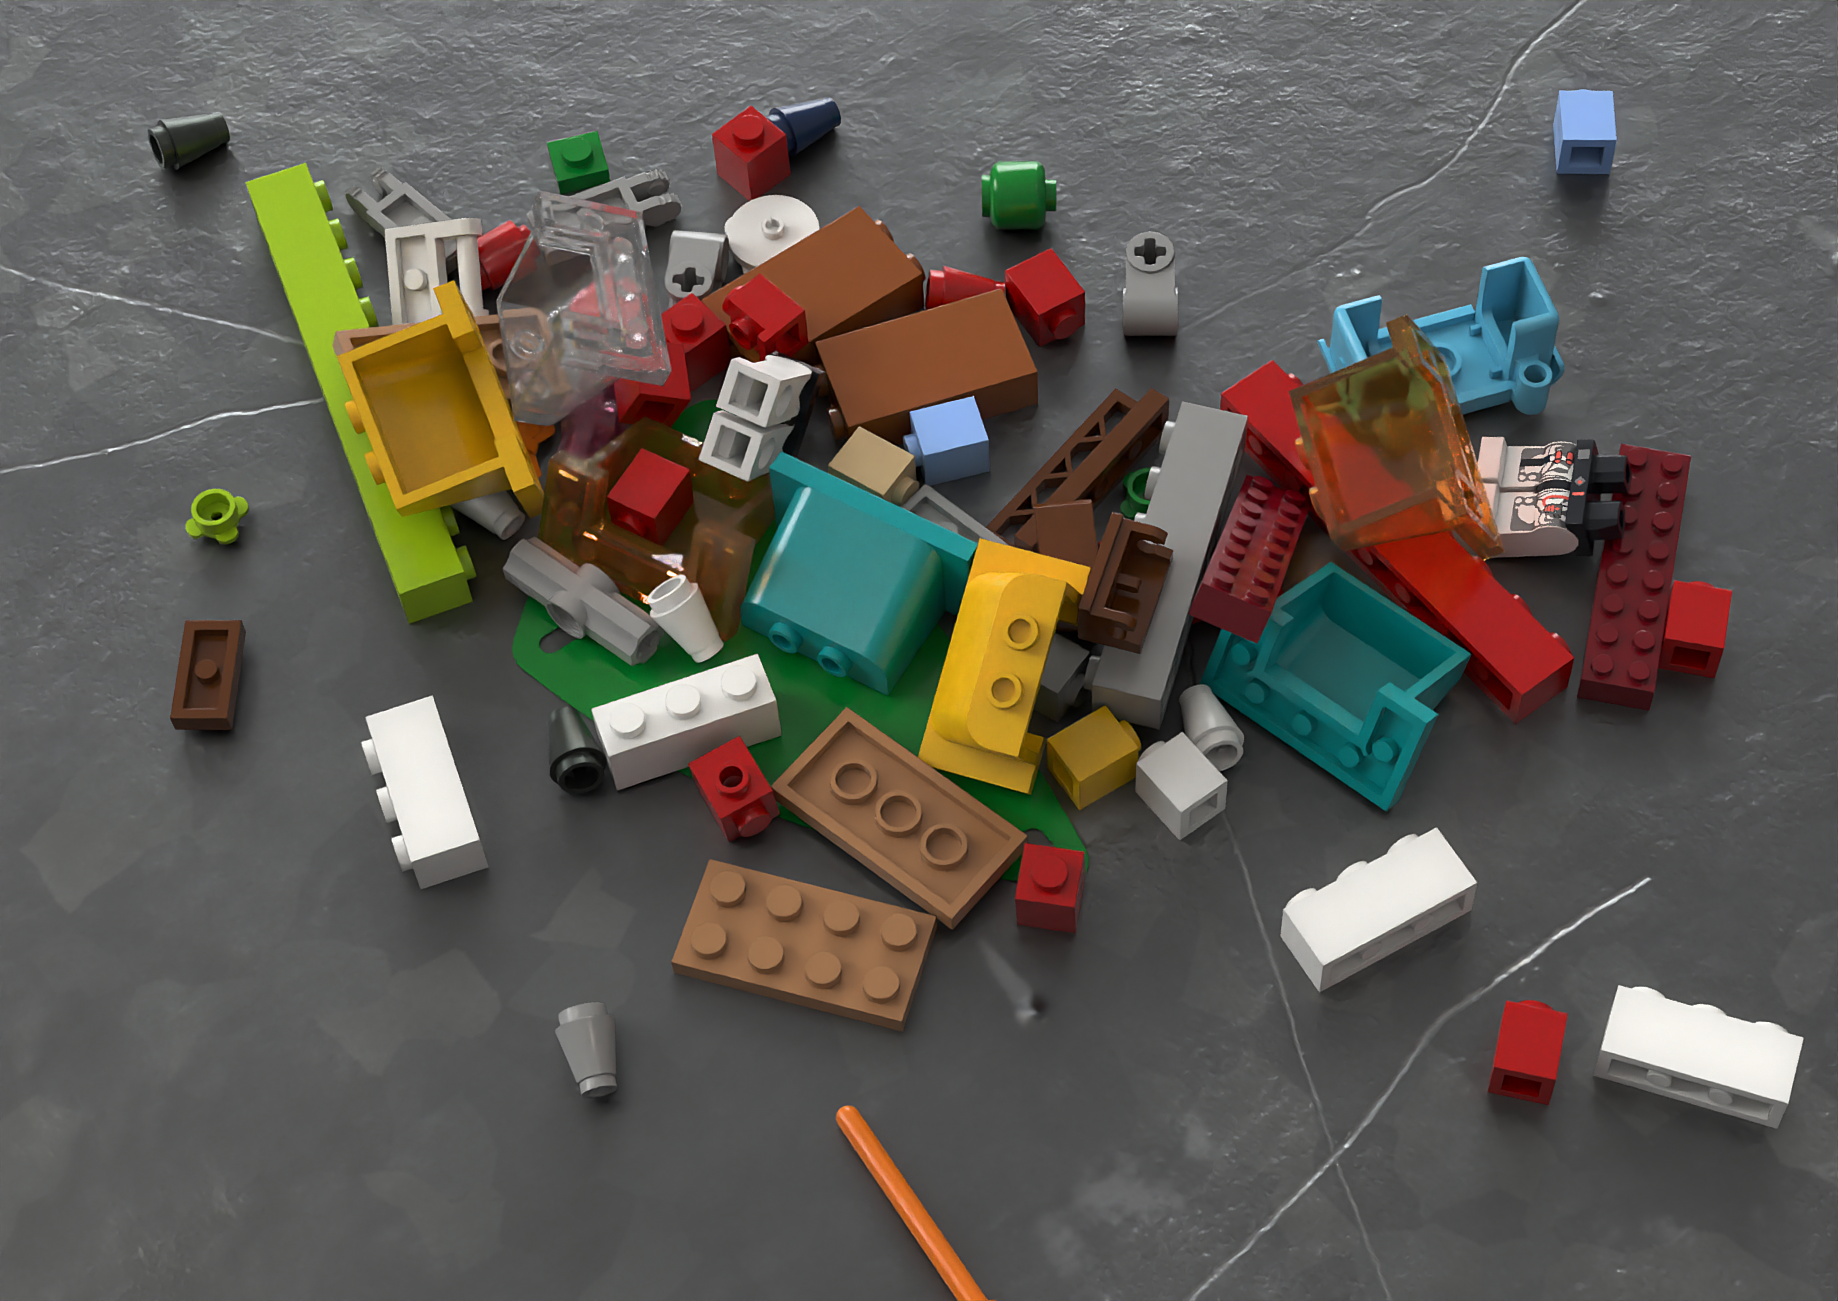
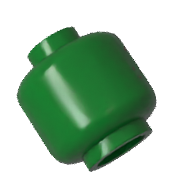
M999 161L992 166L990 175H982V217H990L993 227L997 230H1038L1045 223L1046 211H1056V179H1046L1045 168L1038 161Z

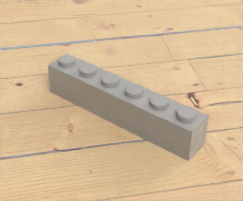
M1182 401L1176 422L1166 421L1159 446V454H1164L1165 457L1161 468L1151 467L1145 488L1144 497L1151 501L1147 513L1137 512L1134 521L1154 525L1166 531L1168 535L1165 544L1159 545L1173 550V560L1141 653L1137 654L1104 645L1101 657L1091 655L1085 674L1084 689L1092 690V713L1106 705L1118 720H1125L1130 723L1160 730L1194 616L1188 613L1214 553L1245 452L1248 416ZM1144 540V541H1146V542H1148V543H1150V544H1154V543L1151 542V541Z

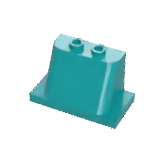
M781 451L769 467L777 531L740 605L742 625L768 637L776 647L787 653L799 652L817 661L825 671L836 677L848 676L889 696L945 611L958 616L978 543Z
M1329 562L1276 599L1258 644L1221 629L1200 684L1209 686L1212 692L1387 812L1399 802L1439 715L1433 709L1460 680L1472 654L1334 563Z

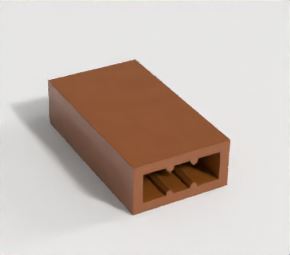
M858 206L701 300L726 324L731 359L741 357L752 363L760 362L759 353L753 348L751 350L744 349L734 339L729 329V324L731 323L730 316L723 311L722 305L726 296L734 288L741 285L744 286L761 273L805 310L809 343L794 354L792 358L813 366L817 365L815 342L908 316L924 306L923 282L926 280V276L917 258L911 253L905 255L894 243L887 226L880 220L873 221Z
M1002 288L815 342L817 365H813V367L825 371L818 398L827 396L831 407L826 409V415L834 440L844 438L846 443L858 427H861L896 446L903 443V436L911 434L910 411L972 396L975 398L982 420L1038 404V371Z

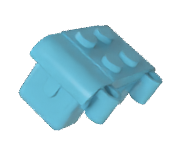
M1519 257L1482 268L1475 311L1470 304L1379 329L1382 298L1378 295L1337 307L1333 315L1330 348L1327 347L1324 339L1317 340L1321 354L1357 433L1363 437H1377L1380 445L1391 452H1401L1409 447L1413 428L1507 403L1510 400L1513 401L1516 409L1527 415L1538 414L1546 407L1550 386L1561 378L1565 370L1564 363L1555 347L1560 319L1559 314L1533 262L1527 257Z

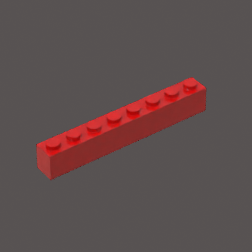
M1271 360L1221 393L1220 410L1248 416L1245 452L1283 490H1295L1304 495L1306 500L1311 501L1307 515L1399 607L1472 654L1464 673L1515 725L1568 687L1575 657L1572 655L1564 639L1554 632L1549 633L1532 616L1529 606L1520 596L1510 594L1494 579L1489 566L1480 557L1471 556L1455 540L1453 532L1444 521L1439 518L1434 519L1418 504L1412 490L1401 481L1396 482L1380 466L1378 458L1370 448L1357 444L1344 431L1338 417L1329 409L1323 410L1307 394L1305 386L1298 377L1291 373L1286 374Z

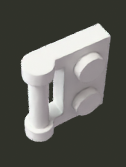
M462 218L385 229L392 325L419 323L443 314L433 288L447 283L444 241L456 239L460 291L474 317L489 315V310L483 309L477 239L483 236L481 219Z

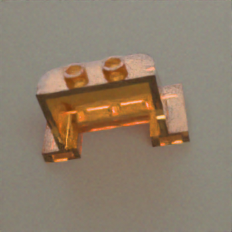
M1407 314L1386 322L1393 345L1392 348L1289 391L1302 436L1295 439L1296 449L1305 468L1311 470L1315 486L1309 488L1310 499L1318 516L1322 520L1325 519L1331 541L1342 551L1455 531L1483 560L1505 552L1445 356Z
M646 416L587 460H583L564 450L549 459L538 533L539 540L579 567L585 563L598 567L609 576L620 592L649 605L647 602L648 596L660 584L672 577L685 575L690 583L698 584L721 640L727 642L738 632L741 617L740 605L745 597L753 550L775 519L770 473L746 481L699 460L703 442ZM641 448L690 470L694 503L663 546L611 523L607 495Z

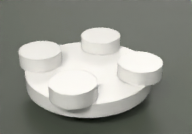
M768 195L753 199L741 206L725 223V234L729 238L730 252L734 259L742 266L743 275L820 229L818 219L808 205L798 199L784 195Z

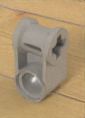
M679 230L672 232L668 266L664 278L665 290L670 297L668 309L691 293L701 301L722 288V283L726 279L729 262V238L727 234Z
M1158 232L1140 233L1129 241L1126 248V288H1123V336H1177L1178 287H1175V251L1173 243L1168 237Z

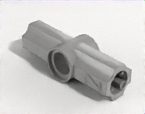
M535 536L527 540L521 539L510 551L507 563L503 567L505 579L544 605L553 621L566 633L579 639L585 635L589 636L632 667L638 663L644 664L656 652L657 645L664 635L663 628L648 613L621 596L615 583L598 567L589 563L579 567Z

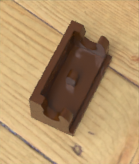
M1111 513L1078 606L1079 639L1137 654L1141 653L1173 560V550L1159 545L1165 544L1168 535L1166 531L1154 525L1123 518V514ZM1144 540L1151 541V542H1153L1154 544H1150V543H1148V542H1146V541H1144Z

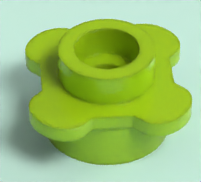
M223 489L206 490L200 493L191 505L193 518L186 522V531L193 539L205 536L217 539L223 545L230 544L239 536L237 527L241 518L249 512L248 503L243 497L237 496L233 498L228 491ZM218 516H222L221 519H218V520H215V521L213 520L214 518H216V517H218Z

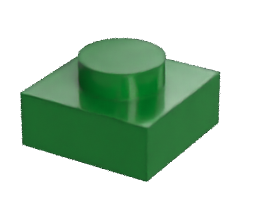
M598 131L547 142L560 195L599 186L611 181Z

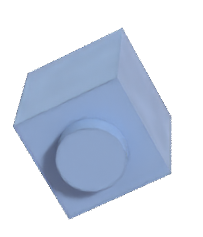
M1559 90L1553 123L1557 174H1610L1617 142L1613 91Z
M974 396L910 411L911 434L903 436L904 449L915 456V466L920 467L925 485L932 486L990 471L989 439Z

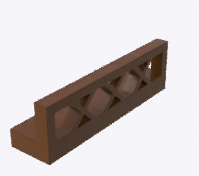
M1115 388L985 528L1006 542L1008 546L1038 553L1034 504H1038L1037 496L1046 488L1059 487L1045 503L1091 499L1094 511L1160 440L1165 423L1169 418V398L1150 388L1137 402ZM1117 410L1125 414L1124 418L1107 435L1105 423ZM1092 451L1073 471L1071 460L1078 452ZM1065 467L1066 472L1060 473V471ZM1024 524L1014 535V544L1001 536L1010 525Z

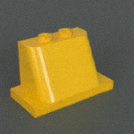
M454 280L433 288L443 314L337 356L353 400L345 403L347 413L356 433L360 434L366 431L373 448L372 451L364 454L370 472L377 485L386 482L395 508L402 517L511 489L530 519L551 510L474 315Z
M979 538L919 751V759L932 768L1025 794H1032L1047 739L1027 733L1057 623L1060 621L1078 626V606L1092 570L1091 567Z

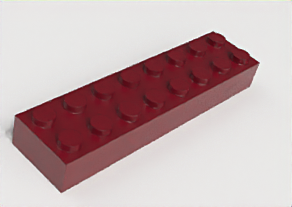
M1621 443L1618 455L1628 457L1632 470L1631 487L1628 493L1611 494L1610 501H1622L1626 519L1624 538L1603 540L1577 698L1649 711L1656 686L1691 455Z
M1247 474L1188 614L1258 644L1272 613L1311 501L1306 500L1304 495L1295 490L1285 491L1274 486L1267 478L1262 476L1252 477Z

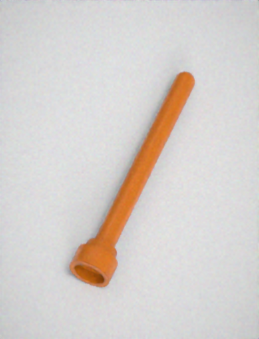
M850 1105L841 1107L836 1114L838 1126L957 1301H988L860 1112Z

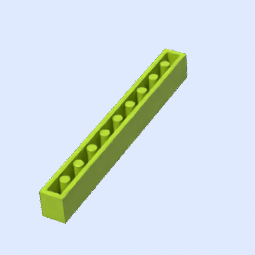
M303 163L245 182L256 217L408 623L410 624L473 602L467 580L477 576L466 545L455 548L451 536L460 533L451 506L448 505L402 517L395 508L386 482L377 485L370 472L364 454L372 451L373 448L366 431L357 434L347 413L345 403L353 400V397L332 346L335 332L379 327L369 296L358 299L355 290L364 286L354 258L350 257L343 260L340 251L348 249V244L339 219L336 218L330 221L327 219L326 212L332 211L333 206L324 181L321 180L314 183L307 164Z

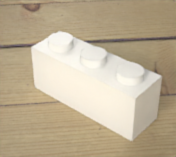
M758 654L591 709L599 743L606 757L607 765L617 791L689 767L688 763L738 736L741 737L746 747L781 736L777 701Z
M433 695L365 717L372 739L361 743L371 774L383 772L387 784L386 787L376 791L386 822L398 820L402 835L391 838L402 872L414 869L420 889H424L488 868Z
M1437 827L1419 837L1416 834H1410L1393 844L1386 855L1369 864L1366 861L1354 863L1338 876L1337 881L1318 891L1315 888H1309L1294 896L1288 902L1286 908L1283 909L1280 936L1320 993L1471 911L1477 882Z
M1618 985L1593 1076L1777 1129L1789 1102L1803 1037L1789 1034L1783 1027L1774 1023H1751L1729 1017L1722 1010L1711 1005L1697 1004L1691 1006L1666 999L1660 992L1651 988L1634 987L1631 989Z

